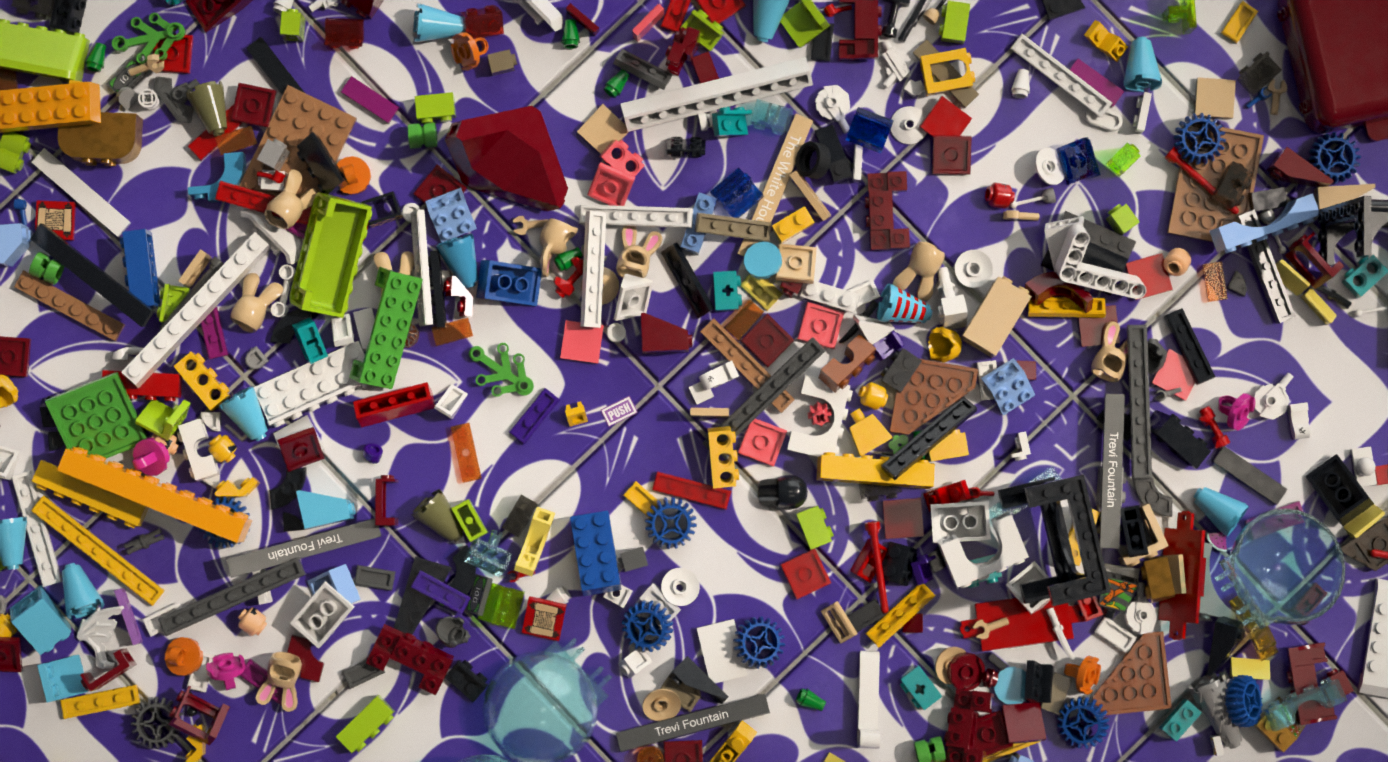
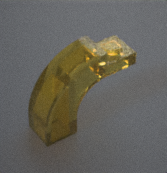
M1244 592L1229 601L1231 609L1237 613L1236 618L1244 622V629L1253 643L1258 658L1264 661L1278 653L1277 643L1270 628L1247 593Z

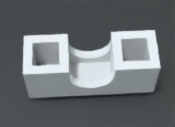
M197 419L179 425L177 435L179 441L183 442L185 446L183 454L186 461L189 460L190 462L189 473L191 478H195L196 481L200 482L204 479L220 475L217 461L213 455L200 457L197 452L198 444L209 438L203 420Z

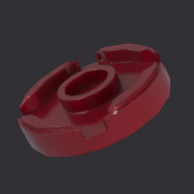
M969 652L960 653L949 663L947 670L948 679L951 685L957 689L973 690L982 682L981 679L985 673V666L983 661L975 654Z

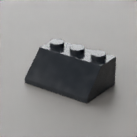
M312 132L297 145L299 158L302 162L306 161L309 165L307 170L312 178L316 177L319 184L317 186L322 193L333 195L349 185L316 133Z

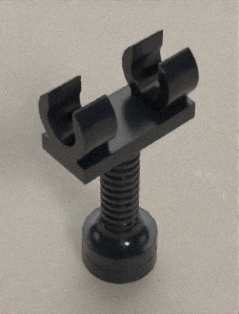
M883 0L892 3L887 26L882 28L883 36L896 38L898 30L895 28L898 7L899 5L909 7L910 0Z

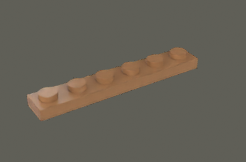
M24 270L14 286L114 341H117L125 324L49 283L30 275Z
M714 318L700 331L728 361L732 360L735 368L757 390L771 377ZM785 390L771 404L782 413L795 399Z

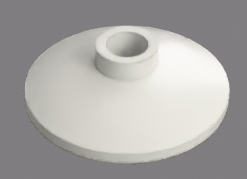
M907 106L900 108L894 113L890 122L892 135L903 144L918 143L926 135V132L919 127L926 118V115L916 107ZM908 121L913 122V127H907L906 123Z
M1044 148L1037 153L1035 168L1039 177L1049 185L1061 183L1066 173L1065 163L1061 155L1052 148Z
M968 250L962 253L955 263L957 279L960 283L970 288H978L985 285L993 273L991 259L980 250ZM971 266L976 267L977 271L975 273L970 272Z
M675 568L664 576L661 590L665 599L671 604L686 606L692 603L698 596L700 584L697 576L692 571L686 568ZM682 585L683 590L678 591L676 586Z

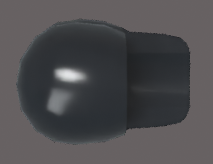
M783 475L776 479L762 480L758 486L759 502L763 506H776L781 509L792 510L802 506L807 499V485L798 476Z

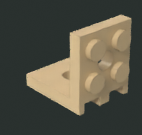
M1150 504L1139 506L1141 519L1152 540V543L1147 545L1149 554L1129 558L1128 553L1118 558L1121 565H1127V567L1135 566L1141 563V558L1150 559L1158 555L1157 551L1169 546Z

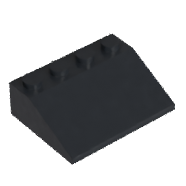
M1065 211L1062 214L1060 220L1076 218L1079 216ZM1084 219L1083 227L1089 234L1090 241L1082 263L1123 272L1136 241ZM1048 248L1040 266L1054 271ZM1098 290V291L1103 292V293H1105V294H1107V295H1109V296L1112 295V293Z

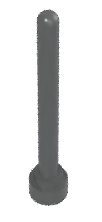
M215 256L210 261V268L160 326V331L224 265L221 260Z

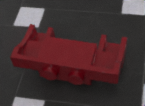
M839 0V4H854V40H839V60L878 59V36L882 35V25H878V18L882 17V6H878V0Z
M687 26V28L682 27L680 32L676 31L673 38V46L669 45L665 56L668 57L665 64L668 66L667 72L679 76L685 61L691 62L700 45L699 30Z
M907 171L867 174L868 197H865V208H869V216H866V227H869L870 251L909 249V228L894 229L892 192H907Z
M384 624L366 663L384 671L389 658L424 674L419 688L436 695L454 656L435 648L430 642L420 641L410 633L405 634Z
M1325 642L1286 648L1289 664L1286 679L1291 685L1289 698L1296 707L1298 725L1337 719L1333 704H1335L1334 700L1320 701L1314 665L1315 663L1328 662L1324 651Z
M956 689L954 707H951V712L947 716V722L949 723L948 731L945 732L944 741L946 746H948L946 762H982L986 752L974 750L979 712L992 713L990 704L991 698H994L993 693Z

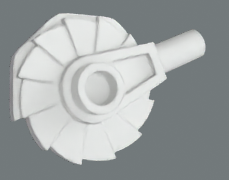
M838 85L824 86V89L818 93L815 100L816 110L819 111L822 117L829 120L835 119L844 134L850 132L851 129L845 120V114L850 109L849 94Z
M1287 372L1280 383L1276 385H1263L1258 391L1256 390L1254 395L1256 404L1254 408L1260 413V417L1273 420L1286 412L1289 397L1285 387L1293 378L1290 373Z
M1138 582L1139 586L1136 597L1130 602L1124 617L1131 631L1138 632L1141 635L1153 630L1157 616L1153 604L1144 597L1145 583Z

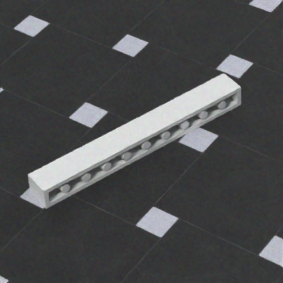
M806 57L621 103L627 131L630 132L812 86L813 83Z
M254 232L126 366L122 374L139 388L269 252V244Z

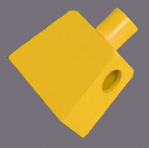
M860 408L850 413L856 424L849 427L860 457L892 439L890 433L873 414L865 418Z

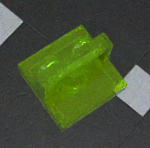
M1180 0L1179 6H1168L1162 13L1163 21L1168 20V23H1178L1182 19L1183 34H1191L1197 28L1195 0Z
M492 583L483 616L478 615V619L498 626L501 625L515 629L525 592Z

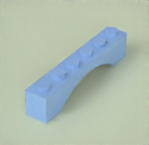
M1312 193L1287 202L1278 218L1267 226L1250 227L1232 222L1209 232L1216 251L1224 250L1226 254L1237 250L1235 247L1237 245H1240L1241 248L1251 245V240L1253 239L1259 242L1267 239V234L1272 233V236L1284 233L1283 228L1287 227L1289 231L1299 227L1298 223L1303 222V225L1314 222L1313 217L1318 216L1319 209Z

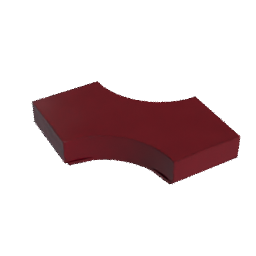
M292 635L287 653L294 654L300 658L302 663L300 677L320 682L325 663L319 661L313 655L311 642L307 638Z

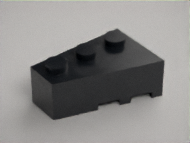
M1156 410L1150 417L1151 433L1157 437L1156 440L1160 443L1163 442L1171 449L1172 453L1188 466L1197 469L1211 452L1206 447L1208 444L1200 437L1196 438L1193 436L1194 431L1185 425L1183 427L1180 424L1181 420L1176 415H1168Z

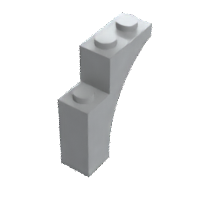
M1204 542L1203 558H1206L1204 597H1200L1199 617L1210 619V616H1214L1219 619L1224 616L1235 619L1237 613L1233 612L1222 602L1214 589L1210 576V555L1213 544Z

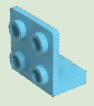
M80 655L37 665L47 703L89 691L81 683L82 678L80 675L84 673Z

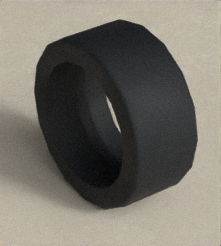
M809 141L804 143L797 152L796 168L801 176L819 179L827 173L830 167L831 154L825 144ZM816 150V164L810 169V158Z

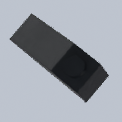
M830 125L815 130L818 142L825 144L831 154L828 171L833 185L851 179L853 175L834 126Z
M1139 505L1121 508V520L1129 558L1148 555L1149 552Z
M1224 616L1215 621L1207 675L1211 676L1217 672L1244 639V622Z
M688 656L668 676L675 687L714 702L723 704L729 697Z

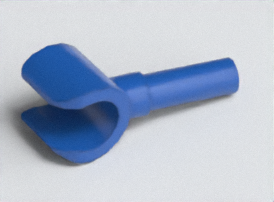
M1267 87L1262 88L1258 92V96L1246 104L1248 109L1258 101L1266 100L1272 95V93L1268 96L1263 94V90Z
M15 199L14 209L20 210L22 224L27 225L25 214L27 202L23 199Z

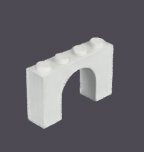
M805 375L800 394L825 401L832 409L833 423L826 433L818 436L791 431L787 450L817 458L823 455L824 452H833L835 456L838 455L839 446H836L837 439L842 438L844 428L841 427L842 420L846 421L848 409H845L847 401H851L853 392L849 390L850 385H847L843 390L840 388L835 393L819 378Z
M1009 512L990 519L998 537L999 546L995 556L985 563L969 561L956 535L937 542L951 578L957 588L968 587L974 580H984L989 577V574L995 571L996 573L1005 571L1007 566L1021 564L1025 561V558L1029 557L1014 519Z

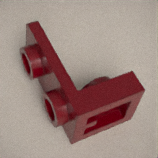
M783 281L779 289L782 290L781 294L792 298V296L797 297L803 283Z

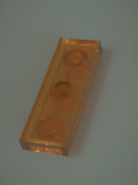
M470 423L451 426L463 483L482 479ZM465 449H468L470 452L468 456L463 455Z

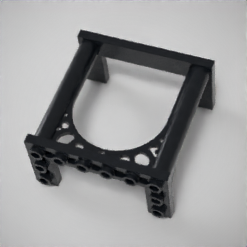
M1362 196L1320 209L1318 214V222L1320 223L1318 242L1320 243V250L1318 253L1329 266L1334 265V248L1345 234L1352 230L1356 232V241L1354 243L1356 257L1372 256V242L1380 228H1388V200L1371 199V196Z
M1084 475L1055 480V477H1050L998 490L1002 509L1028 503L1029 508L1040 506L1056 576L1020 584L1024 604L1050 598L1051 605L1057 606L1111 592ZM1067 499L1084 574L1079 573L1075 567L1060 502Z

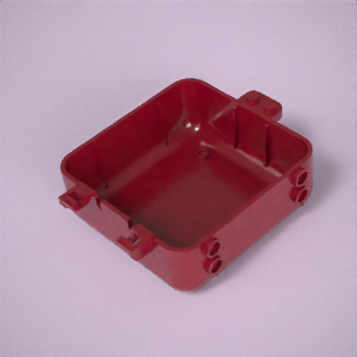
M1278 0L1277 17L1279 22H1282L1299 94V111L1303 114L1307 126L1314 132L1323 134L1364 125L1366 136L1369 140L1377 142L1388 139V0Z

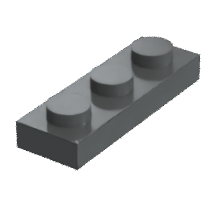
M621 49L613 63L663 90L672 78V74L624 49Z

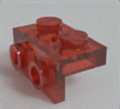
M487 5L483 9L469 8L461 12V17L464 19L465 32L471 35L472 38L504 34L502 11L495 5Z
M325 19L324 45H329L330 48L348 46L350 49H358L363 46L364 19Z

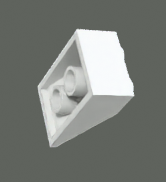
M989 501L930 504L933 543H937L952 535H956L960 542L991 540Z
M325 581L290 624L317 648H320L355 606Z

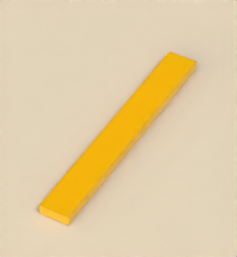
M43 495L31 511L151 606L165 592L163 588Z

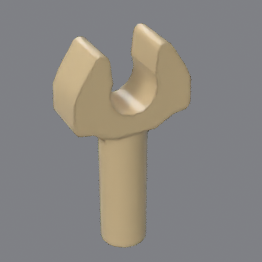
M151 54L147 56L146 63L133 67L128 71L130 76L147 70L159 73L164 68V61L159 62V55Z
M1272 79L1267 85V91L1272 93L1270 114L1278 115L1280 95L1287 91V84L1285 80H1282L1280 89H1276L1274 87L1275 79Z
M1006 210V212L1003 211V219L1038 221L1039 213Z
M518 216L513 220V223H523V228L514 230V233L521 236L526 235L528 229L541 228L548 219L527 221L524 216Z
M1007 617L989 624L979 620L972 629L982 627L984 633L977 635L976 638L985 640L989 638L990 631L1008 625L1009 621Z

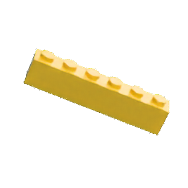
M824 452L823 455L817 458V480L930 489L934 487L935 464L929 463V460H919L894 480L881 469V465L890 457L873 459V456L862 455L861 458H856L853 454L835 456L833 452Z
M40 460L32 482L37 483L35 487L44 491L49 488L54 491V495L61 498L65 496L72 498L71 502L82 506V503L89 505V510L96 513L103 511L107 513L106 517L115 521L118 518L124 520V525L131 528L142 526L149 507L57 471V465Z

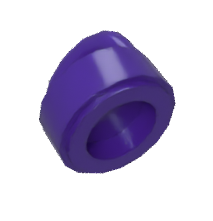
M373 443L365 445L363 450L364 458L370 463H379L383 449Z

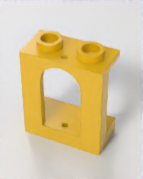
M966 48L920 56L919 61L926 97L949 90L966 87L968 89L972 88L975 82V75L973 71H970L969 64H972L970 52L967 53ZM952 60L963 62L965 69L963 77L933 82L930 64Z

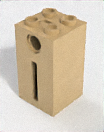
M998 276L994 280L960 337L961 340L991 358L997 355L1032 297L1028 294L1029 291L1022 286L1017 288L1012 285L1013 281L1005 276L1002 278Z

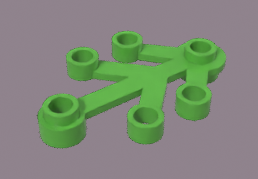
M151 13L149 21L153 25H159L165 29L164 31L157 32L143 23L139 17H134L131 20V26L136 30L145 32L147 35L130 39L116 36L112 40V47L117 52H125L128 47L147 43L142 52L136 56L137 62L144 64L147 62V56L150 55L159 40L166 39L162 46L156 49L154 53L159 55L160 52H164L163 56L159 57V61H164L167 58V51L173 42L180 41L185 36V28L181 23L174 22L170 24L162 19L158 13ZM157 16V21L153 22V18ZM136 21H140L139 25H134ZM179 30V33L174 35V31ZM124 43V46L119 48V45ZM142 56H145L144 61H140Z
M500 343L497 347L501 355L503 367L486 356L481 347L474 346L470 349L469 357L473 361H481L497 372V374L486 376L483 374L478 375L476 383L479 386L508 379L514 384L503 387L499 385L493 386L491 392L494 396L500 397L502 394L517 392L525 396L533 391V381L526 377L525 357L520 353L515 354L513 357L514 363L517 364V377L511 371L508 355L509 346L506 343ZM501 345H505L507 347V350L505 352L500 351ZM475 350L480 351L479 357L473 356ZM522 356V362L517 363L516 357ZM479 377L485 378V382L483 384H480L478 382ZM526 382L528 387L521 389V383ZM497 387L501 389V393L498 395L494 393V389Z

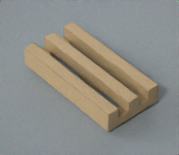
M838 601L821 610L840 644L858 634Z

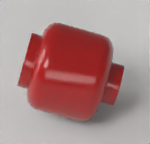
M994 182L985 191V200L988 201L991 207L1006 209L1010 203H1013L1015 193L1012 192V188L1008 184Z

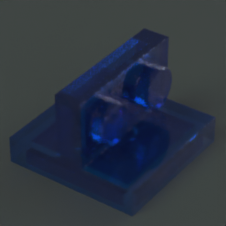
M858 107L845 140L882 153L894 120Z
M1088 137L1081 138L1056 149L1067 185L1101 175L1091 141Z
M739 167L710 191L711 195L717 198L718 203L734 218L741 217L764 197L763 193L754 185L751 177Z

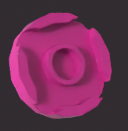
M1243 393L1237 399L1228 395L1219 398L1218 410L1228 416L1227 425L1229 428L1237 431L1244 428L1250 420L1247 418L1249 412L1253 413L1255 409V398L1247 393ZM1229 403L1231 406H1223L1222 404Z
M152 437L145 438L135 445L132 463L135 470H140L146 475L157 476L167 469V462L170 461V456L165 445L162 442L158 443Z
M223 653L213 657V662L206 664L208 676L214 680H224L226 691L236 688L234 678L242 674L246 666L243 656L240 654L239 656H234L233 653Z

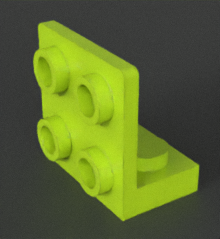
M801 0L784 13L780 21L799 48H802L831 26L812 0Z
M151 400L136 418L135 424L168 441L176 432L178 426L186 419L191 403L183 400L180 405H176L173 409L158 400Z

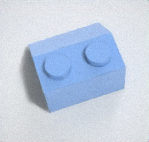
M21 223L0 225V264L13 267L28 250L32 241V231L29 230V227Z
M346 564L307 581L313 595L326 581L351 604L361 600Z

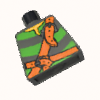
M1106 571L1111 592L1098 595V602L1100 606L1104 607L1103 616L1113 618L1116 610L1126 611L1139 585L1136 578Z

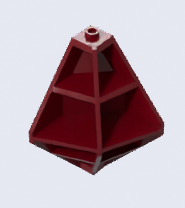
M527 106L451 123L445 142L463 184L471 189L547 212L560 209L563 206L568 186L542 113L537 108Z

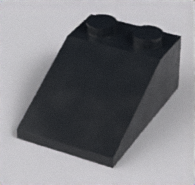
M1338 454L1305 476L1342 526L1374 505V502Z

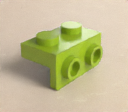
M693 9L691 15L681 28H687L688 26L699 30L700 43L712 51L725 34L722 31L724 27L716 21L710 22L707 19L708 15L701 9L698 11Z
M165 284V287L161 288L160 299H162V306L158 307L157 310L159 322L163 323L190 292V288Z

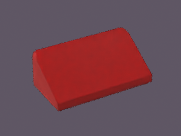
M869 538L850 571L871 583L876 572L871 539ZM879 544L881 560L883 562L887 548Z
M1096 596L1077 600L1085 622L1104 615Z

